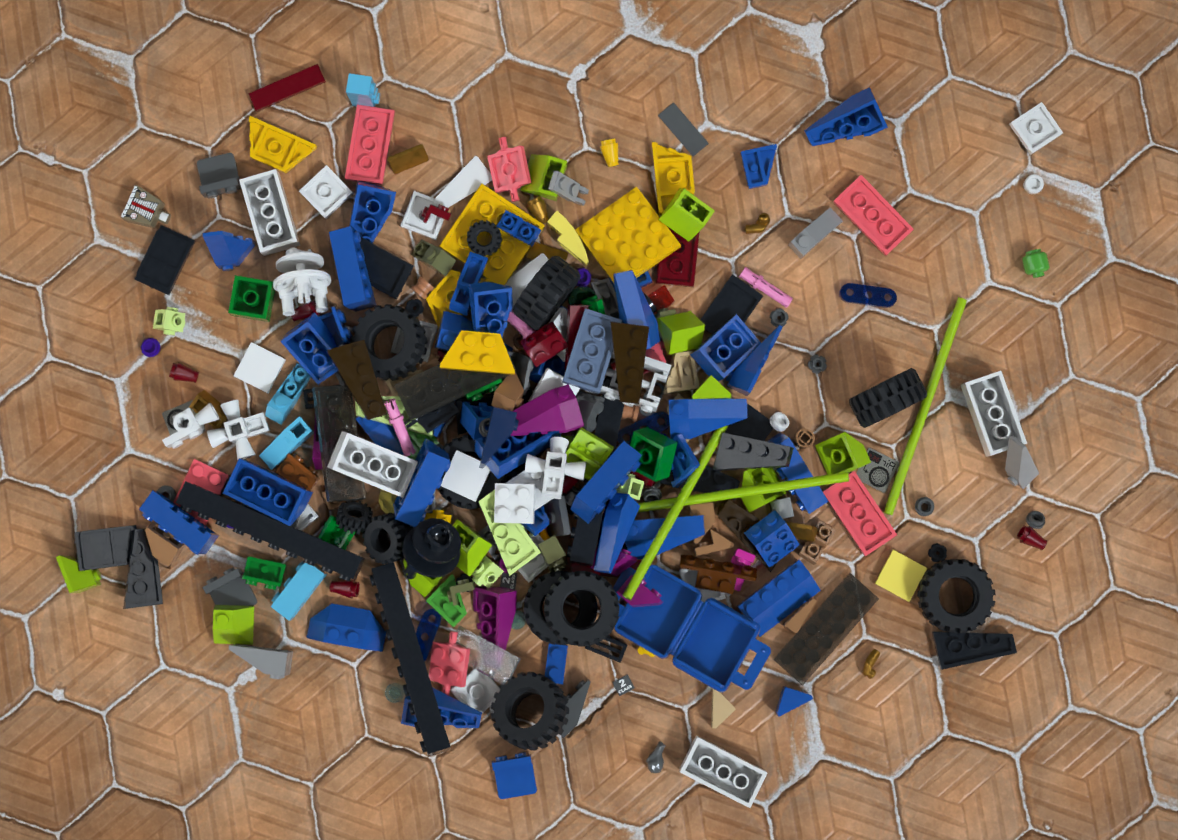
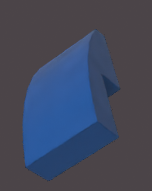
M507 210L497 224L499 229L531 247L541 232L540 228L524 221L521 217Z

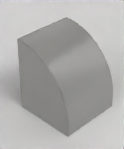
M790 497L769 502L771 512L776 510L783 519L794 516Z

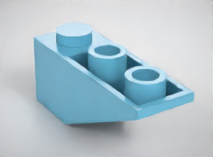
M298 363L267 404L265 416L280 425L289 416L311 379V376Z
M299 416L281 432L259 457L273 470L287 458L288 453L294 452L314 434V430Z

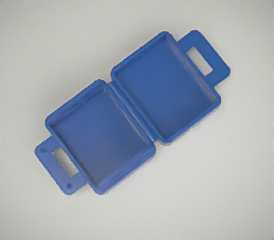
M650 565L643 578L647 583L645 587L650 591L654 588L662 596L659 599L663 603L661 605L632 607L629 603L624 607L619 604V618L614 627L615 631L661 659L668 658L670 654L673 655L672 662L676 668L720 693L727 691L731 682L745 690L750 689L771 654L770 647L756 639L760 633L759 624L714 598H708L705 602L701 601L702 594L699 589L656 565ZM629 567L621 573L613 587L615 592L621 588L631 575L635 574L636 570ZM752 650L757 654L746 674L742 675L738 670L748 652Z

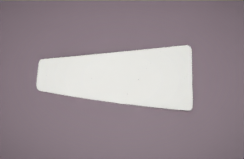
M475 156L433 200L434 204L437 207L439 204L446 207L452 206L477 191L481 184L486 185L492 181L491 173L481 160Z
M540 254L514 274L506 283L507 286L512 287V310L528 283L549 260L545 254Z

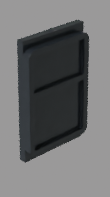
M160 225L137 270L134 280L170 296L196 241L171 230V228Z
M361 237L360 246L365 256V264L371 286L397 299L408 277L411 275L414 265L370 240Z
M732 274L700 319L705 324L704 330L713 335L736 314L745 323L763 295Z
M136 525L74 532L78 571L129 565L133 530L137 529Z

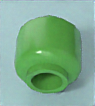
M1041 249L1028 251L1022 258L1025 273L1033 275V278L1045 276L1044 272L1050 268L1047 253L1041 252Z

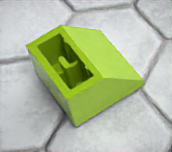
M531 154L528 163L531 183L521 186L520 191L557 201L558 195L548 188L554 171H559L565 175L567 161L549 155Z
M680 188L658 220L689 242L706 225L715 210L686 189Z
M457 519L453 524L461 538L460 559L457 567L468 576H471L492 547V544L470 526Z

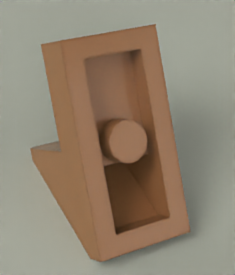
M709 529L712 544L709 545L708 541L698 543V548H694L695 556L733 548L734 544L717 532Z

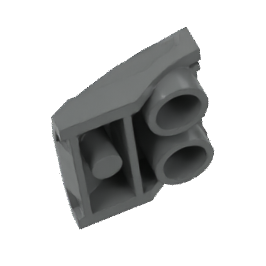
M579 390L576 398L584 423L582 428L591 433L597 425V414H600L604 409L603 402L605 399L601 396Z

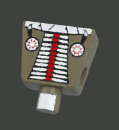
M135 185L120 218L129 223L155 228L158 221L168 224L171 214L163 211L165 204L161 200Z

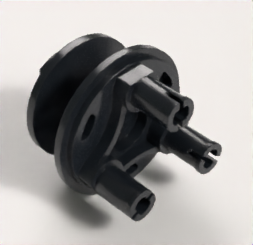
M438 518L426 519L412 528L405 536L402 545L403 555L407 562L404 575H407L408 579H414L417 573L433 578L444 577L451 573L460 559L461 538L456 528L449 522Z

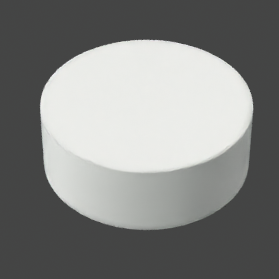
M1033 174L1025 179L1023 186L1027 193L1037 194L1043 189L1044 182L1039 175Z
M776 412L770 417V424L776 431L782 432L789 426V420L785 414Z

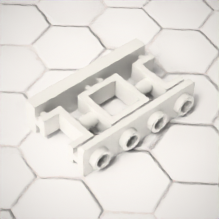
M613 348V352H612V355H611V358H613V359H615V357H614V348ZM645 356L644 369L655 372L652 382L642 380V388L649 390L646 400L640 398L639 404L622 403L631 407L634 405L639 406L641 410L648 413L656 412L660 398L653 396L652 392L656 380L666 383L671 365ZM607 368L606 376L612 377L609 388L602 386L600 394H603L609 400H620L618 384L615 383L617 378L616 368L615 370Z

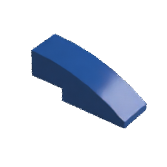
M473 252L469 253L450 301L449 310L468 315L470 310L469 284L480 283L488 261L487 257Z

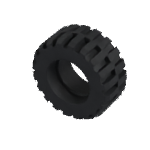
M552 256L535 274L517 299L513 308L514 315L534 330L541 329L550 321L574 290L581 277L579 271L560 256Z
M385 304V307L381 305L375 306L374 311L369 309L365 312L366 316L364 318L359 317L357 320L359 322L358 326H354L352 329L355 334L351 336L350 342L354 343L365 340L376 378L378 377L386 381L388 379L392 381L398 380L400 376L406 378L409 376L408 372L414 373L417 370L415 366L418 363L422 364L424 360L421 357L422 354L427 352V348L424 347L428 343L427 337L424 335L426 331L414 315L400 306L396 305L394 307L391 304ZM391 326L401 328L404 332V345L401 351L389 359L378 358L374 352V342L377 335L385 328Z
M910 368L850 398L849 404L860 426L866 428L925 399L927 391L917 371Z
M468 435L460 438L456 437L450 443H446L443 446V450L449 454L450 461H452L456 450L466 455H477L475 452V440ZM490 470L488 479L476 502L440 486L438 491L448 502L457 507L465 509L481 508L479 500L495 490V483H506L507 476L504 475L497 479Z
M965 559L944 560L931 566L932 568L925 572V577L919 583L920 591H917V597L920 599L918 604L919 608L923 610V616L933 626L951 633H966L967 631L977 629L976 627L979 625L982 626L986 622L985 619L990 617L992 613L990 611L991 607L995 605V601H993V595H996L995 589H992L991 585L993 582L991 578L987 577L988 573L984 569L979 568L978 564ZM950 578H962L972 588L973 601L970 608L964 613L951 614L944 610L940 604V588Z
M554 571L544 574L530 586L524 600L523 609L527 625L539 639L553 645H566L567 643L558 639L550 630L543 614L542 605L551 586L562 576L571 573L568 571ZM587 590L572 592L578 600L579 612L571 624L577 627H587L593 624L596 620L598 609L596 596Z
M588 571L571 572L559 578L549 589L544 604L545 619L550 630L558 639L578 647L591 646L604 640L613 631L618 621L619 600L612 585L600 575ZM576 590L592 592L600 603L598 619L587 627L572 625L567 621L563 613L565 599Z
M521 672L517 673V678L509 677L507 679L508 683H502L499 686L501 688L499 693L495 692L493 696L496 699L495 703H491V709L494 710V713H491V720L495 722L493 724L495 730L499 732V735L504 740L524 750H537L538 747L543 749L548 747V742L553 744L557 740L556 736L558 734L562 735L564 732L562 729L563 724L567 725L568 719L565 718L566 714H569V708L565 705L568 703V700L563 695V690L552 680L540 673L537 675L535 672H528L526 675ZM530 695H540L544 701V712L541 719L529 728L519 727L516 721V711L520 702Z

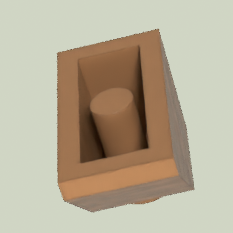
M516 372L515 375L508 374L495 390L492 406L513 411L523 405L524 399H522L524 389Z
M713 503L689 505L690 516L704 515L706 534L715 523V518H718L717 506L714 507ZM704 535L694 539L693 544L699 543Z
M154 521L145 529L152 556L157 558L160 563L170 566L177 560L185 544L175 540L171 533L161 530L158 527L159 524Z

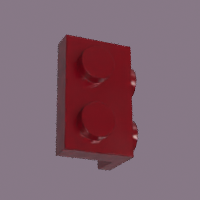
M554 322L544 325L541 329L528 335L520 342L536 367L569 347Z

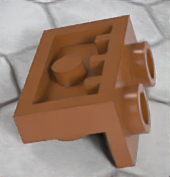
M288 453L287 458L275 471L281 477L308 490H311L320 480L317 476L319 472L312 466L307 468L302 464L304 460L296 453L294 455Z

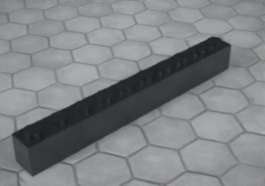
M606 376L602 386L609 388L612 377ZM602 395L601 397L605 399L603 402L604 409L596 417V430L592 434L613 446V451L608 456L609 458L616 449L624 404L618 399L613 401L606 399ZM584 478V481L582 482H585L586 485L588 483V480ZM603 510L599 514L597 513L589 524L575 514L574 519L578 521L576 527L572 526L570 538H573L574 541L573 546H568L566 556L570 557L569 563L593 566Z
M185 481L176 501L177 504L181 505L180 509L191 513L194 510L199 513L198 517L205 520L212 518L216 520L215 524L224 528L227 525L234 528L233 532L244 536V533L251 535V540L261 543L262 540L268 542V547L277 551L280 548L287 551L286 555L297 558V556L305 558L303 562L312 566L315 563L321 565V570L330 574L335 571L340 574L339 578L346 581L357 579L365 560L364 557L292 526H288L190 482Z
M394 562L372 568V575H369L372 587L376 586L378 593H375L377 604H382L383 611L380 614L383 623L387 622L389 627L386 630L388 640H393L394 648H391L394 660L398 659L400 663L397 670L400 678L404 677L406 683L402 685L405 696H410L411 703L408 706L411 715H415L417 719L414 726L417 734L421 733L423 741H420L422 752H427L428 757L449 751L451 746Z

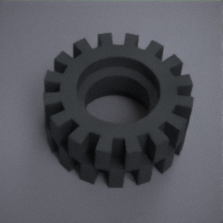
M480 220L479 223L475 222L469 228V232H467L468 245L472 252L484 257L486 255L491 256L501 246L502 237L500 230L490 221ZM483 231L489 232L492 236L491 242L485 246L477 242L478 234Z
M352 499V502L346 500V503L342 502L338 507L336 524L339 525L340 529L344 528V532L349 530L350 534H353V532L360 534V531L364 533V528L368 526L367 522L372 520V508L367 507L368 504L366 503L362 504L360 500L359 502H356L355 499Z

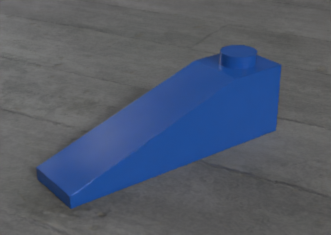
M869 87L849 97L804 131L811 145L816 146L833 143L835 140L842 138L849 140L853 139V136H871L888 127Z
M358 181L349 226L358 231L360 237L374 242L392 212L396 191L377 184Z
M225 231L202 233L216 266L222 269V271L234 270V267H239L255 247V241L252 238H245L243 240V236H234L233 233Z
M633 270L614 273L621 323L649 326L647 349L652 348L660 341L658 323Z
M491 282L469 284L473 331L498 333L503 337L504 330L508 324V316L513 307L512 287Z
M779 325L735 371H731L726 378V381L729 382L727 387L745 396L751 393L762 371L761 368L764 366L783 326Z
M747 399L669 400L671 439L677 434H682L685 439H693L721 427L747 419Z
M616 493L611 500H608L603 511L594 564L596 572L611 574L640 508V505L629 494Z
M704 515L677 517L657 555L705 535ZM665 518L634 520L625 540L626 547L631 552V556L637 559L644 558Z

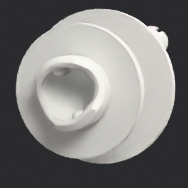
M295 247L290 248L286 251L285 256L276 261V269L284 274L278 276L273 281V288L279 292V298L282 300L283 315L292 316L295 314L293 303L295 297L298 296V303L303 304V297H305L306 303L311 301L310 295L315 297L316 312H326L328 310L326 294L328 293L327 287L331 283V276L324 271L318 270L324 265V258L319 254L312 253L311 249L302 251Z

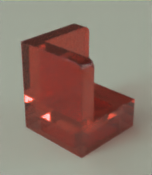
M665 285L648 295L657 311L668 308L675 302Z

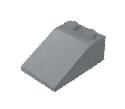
M240 644L229 645L230 651L264 674H270V678L281 679L290 675L293 651Z

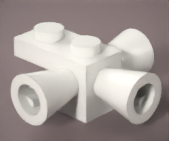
M239 400L221 404L220 407L228 422L224 423L225 428L207 430L212 448L229 440L232 443H236L237 460L239 458L247 459L255 456L256 454L247 438L270 431L264 412L243 418L240 417Z
M209 403L197 414H195L193 409L188 408L173 416V425L178 432L162 441L166 447L175 449L183 445L182 441L187 438L191 440L198 437L204 431V424L219 420L215 408Z
M550 438L551 452L547 451L546 460L527 454L525 473L544 472L542 497L561 499L565 475L584 481L586 461L566 463L567 454L565 452L569 444L566 438Z

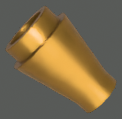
M541 196L528 201L529 207L527 208L536 220L542 224L547 223L549 216L545 200H542Z

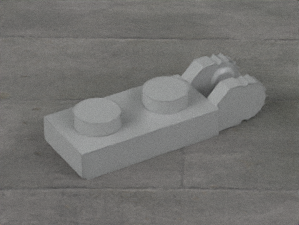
M559 171L553 172L548 188L567 201L583 206L586 201L577 197L578 192L581 194H588L589 192L587 188L580 186L579 183Z

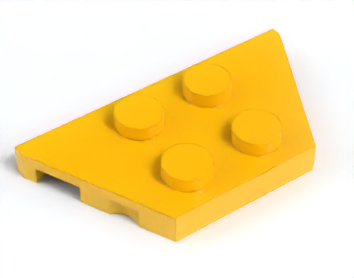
M249 117L250 157L258 162L286 174L317 149L316 144L257 118Z
M652 142L658 214L662 215L680 188H684L695 195L692 157L685 153H679L675 149L666 148L658 145L656 142Z
M450 270L447 276L442 279L426 298L438 328L440 327L443 311L463 316V314L449 310L450 301L461 275L458 271ZM481 278L480 283L491 282V280Z
M461 330L440 363L441 369L515 375L514 367L501 334Z

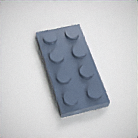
M585 308L562 383L600 394L613 352L610 322L621 323V319Z

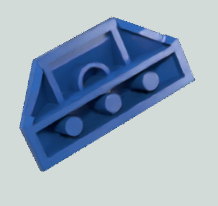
M333 603L310 619L307 638L380 652H383L386 631L370 610Z

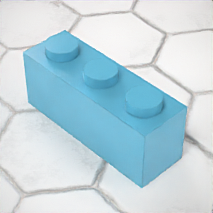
M349 73L346 94L352 106L364 105L375 107L376 104H379L380 93H378V88H376L373 78Z
M301 561L295 569L297 571L293 578L290 576L283 585L285 587L281 593L278 592L271 600L273 602L271 607L288 621L293 620L327 574L316 565L312 566Z

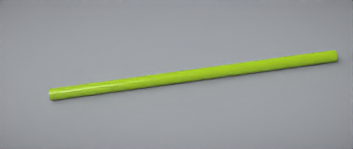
M959 297L957 299L926 388L927 397L921 402L883 513L893 515L967 302L966 299Z
M728 426L714 431L698 460L700 466L687 479L622 596L626 599L631 600L718 446L722 433H725Z
M848 472L695 494L688 497L684 506L848 482L849 474ZM677 497L638 503L640 508L637 513L672 508Z

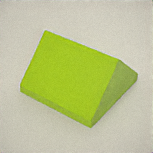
M691 311L657 318L667 355L697 349L702 344L705 324Z
M711 375L690 399H731V393Z

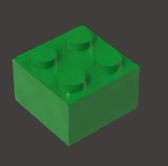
M235 275L228 313L234 317L270 322L275 296L273 282Z
M649 427L634 431L630 446L642 455L639 460L641 465L636 472L655 482L669 477L678 442Z

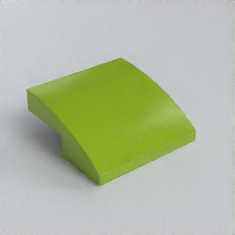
M581 427L566 449V463L586 461L584 478L589 481L611 454L613 446Z

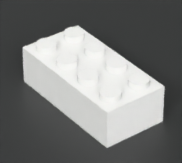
M274 169L240 179V185L260 253L266 256L300 246L279 172Z
M1002 371L961 385L986 457L1007 451L1011 435L1023 444H1027Z
M342 431L327 467L403 498L418 461Z
M697 735L679 768L680 773L751 808L767 775V772L762 768Z

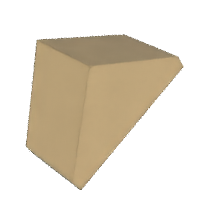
M712 688L711 727L717 728L736 709L720 692Z

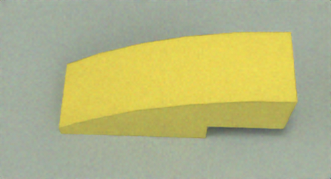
M556 211L547 221V225L560 235L557 243L587 267L589 260L580 237L567 219Z

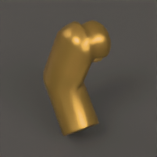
M761 213L755 224L745 225V233L764 232L770 223L769 215Z
M872 649L866 658L862 671L863 675L869 679L876 675V670L872 669V667L881 655L876 649Z

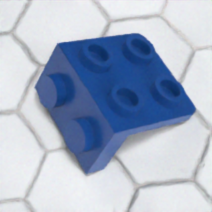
M332 306V312L319 316V318L328 327L338 347L341 344H350L352 334L344 325L347 322L345 315L341 309Z
M776 510L744 532L768 567L773 566L799 546V542L791 529Z
M526 752L516 753L515 757L507 758V755L495 757L496 760L492 761V768L495 773L500 799L530 795L537 792L531 754L527 755Z

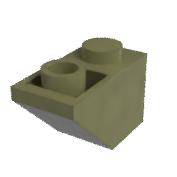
M422 239L415 246L411 254L414 258L444 276H447L456 262L445 251Z
M555 535L538 544V548L550 572L563 571L568 564L567 557Z

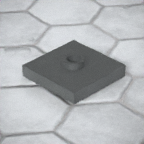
M561 496V499L554 498L543 505L549 519V525L547 526L549 537L571 534L565 497Z

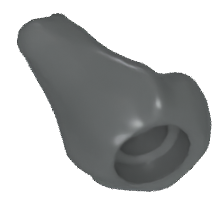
M661 741L658 742L654 751L646 759L651 773H660L664 765L662 753L666 745Z

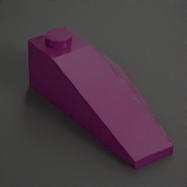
M567 384L549 390L513 410V412H517L516 419H519L517 431L513 430L511 436L528 435L532 432L548 434V431L567 433L584 427L578 401L571 387Z
M475 586L473 590L474 612L478 613L479 623H477L478 630L481 629L483 640L480 644L484 665L494 669L498 667L501 669L516 612V590L506 587H490L488 589L486 586Z

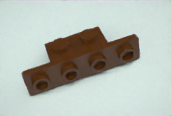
M681 555L680 568L698 571L695 588L733 594L737 578L756 581L757 569L749 565L741 566L731 562L715 561L711 558H697L693 555Z

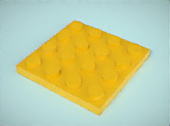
M481 184L439 247L465 264L469 253L472 252L467 242L469 228L475 222L479 223L480 220L490 221V223H494L497 226L506 210L540 228L541 232L545 225ZM499 229L502 237L501 246L497 249L496 253H492L491 256L486 255L488 261L482 276L493 283L506 285L531 246ZM486 231L479 233L477 236V242L483 246L488 245L492 240L491 234Z
M637 187L575 229L582 242L613 283L614 273L633 270L635 277L638 278L681 247V244L669 228L658 220L659 215Z

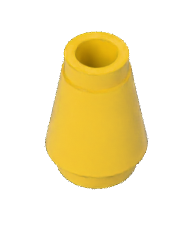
M615 138L601 141L600 149L607 166L619 165L618 143H616Z

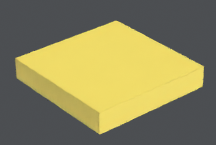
M892 550L874 584L910 602L927 568Z

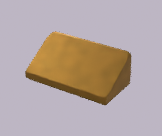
M419 144L388 157V161L394 174H398L429 161L423 144Z
M535 242L529 249L527 260L532 261L543 253L548 259L552 256H560L567 261L569 253Z
M203 390L197 394L189 408L193 409L197 414L206 405L211 403L219 416V420L208 424L214 429H220L228 419L220 407L221 403L206 390Z
M785 521L796 539L815 541L817 533L815 526Z

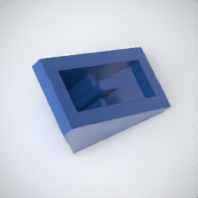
M783 686L775 713L780 717L812 700L813 697L810 694Z

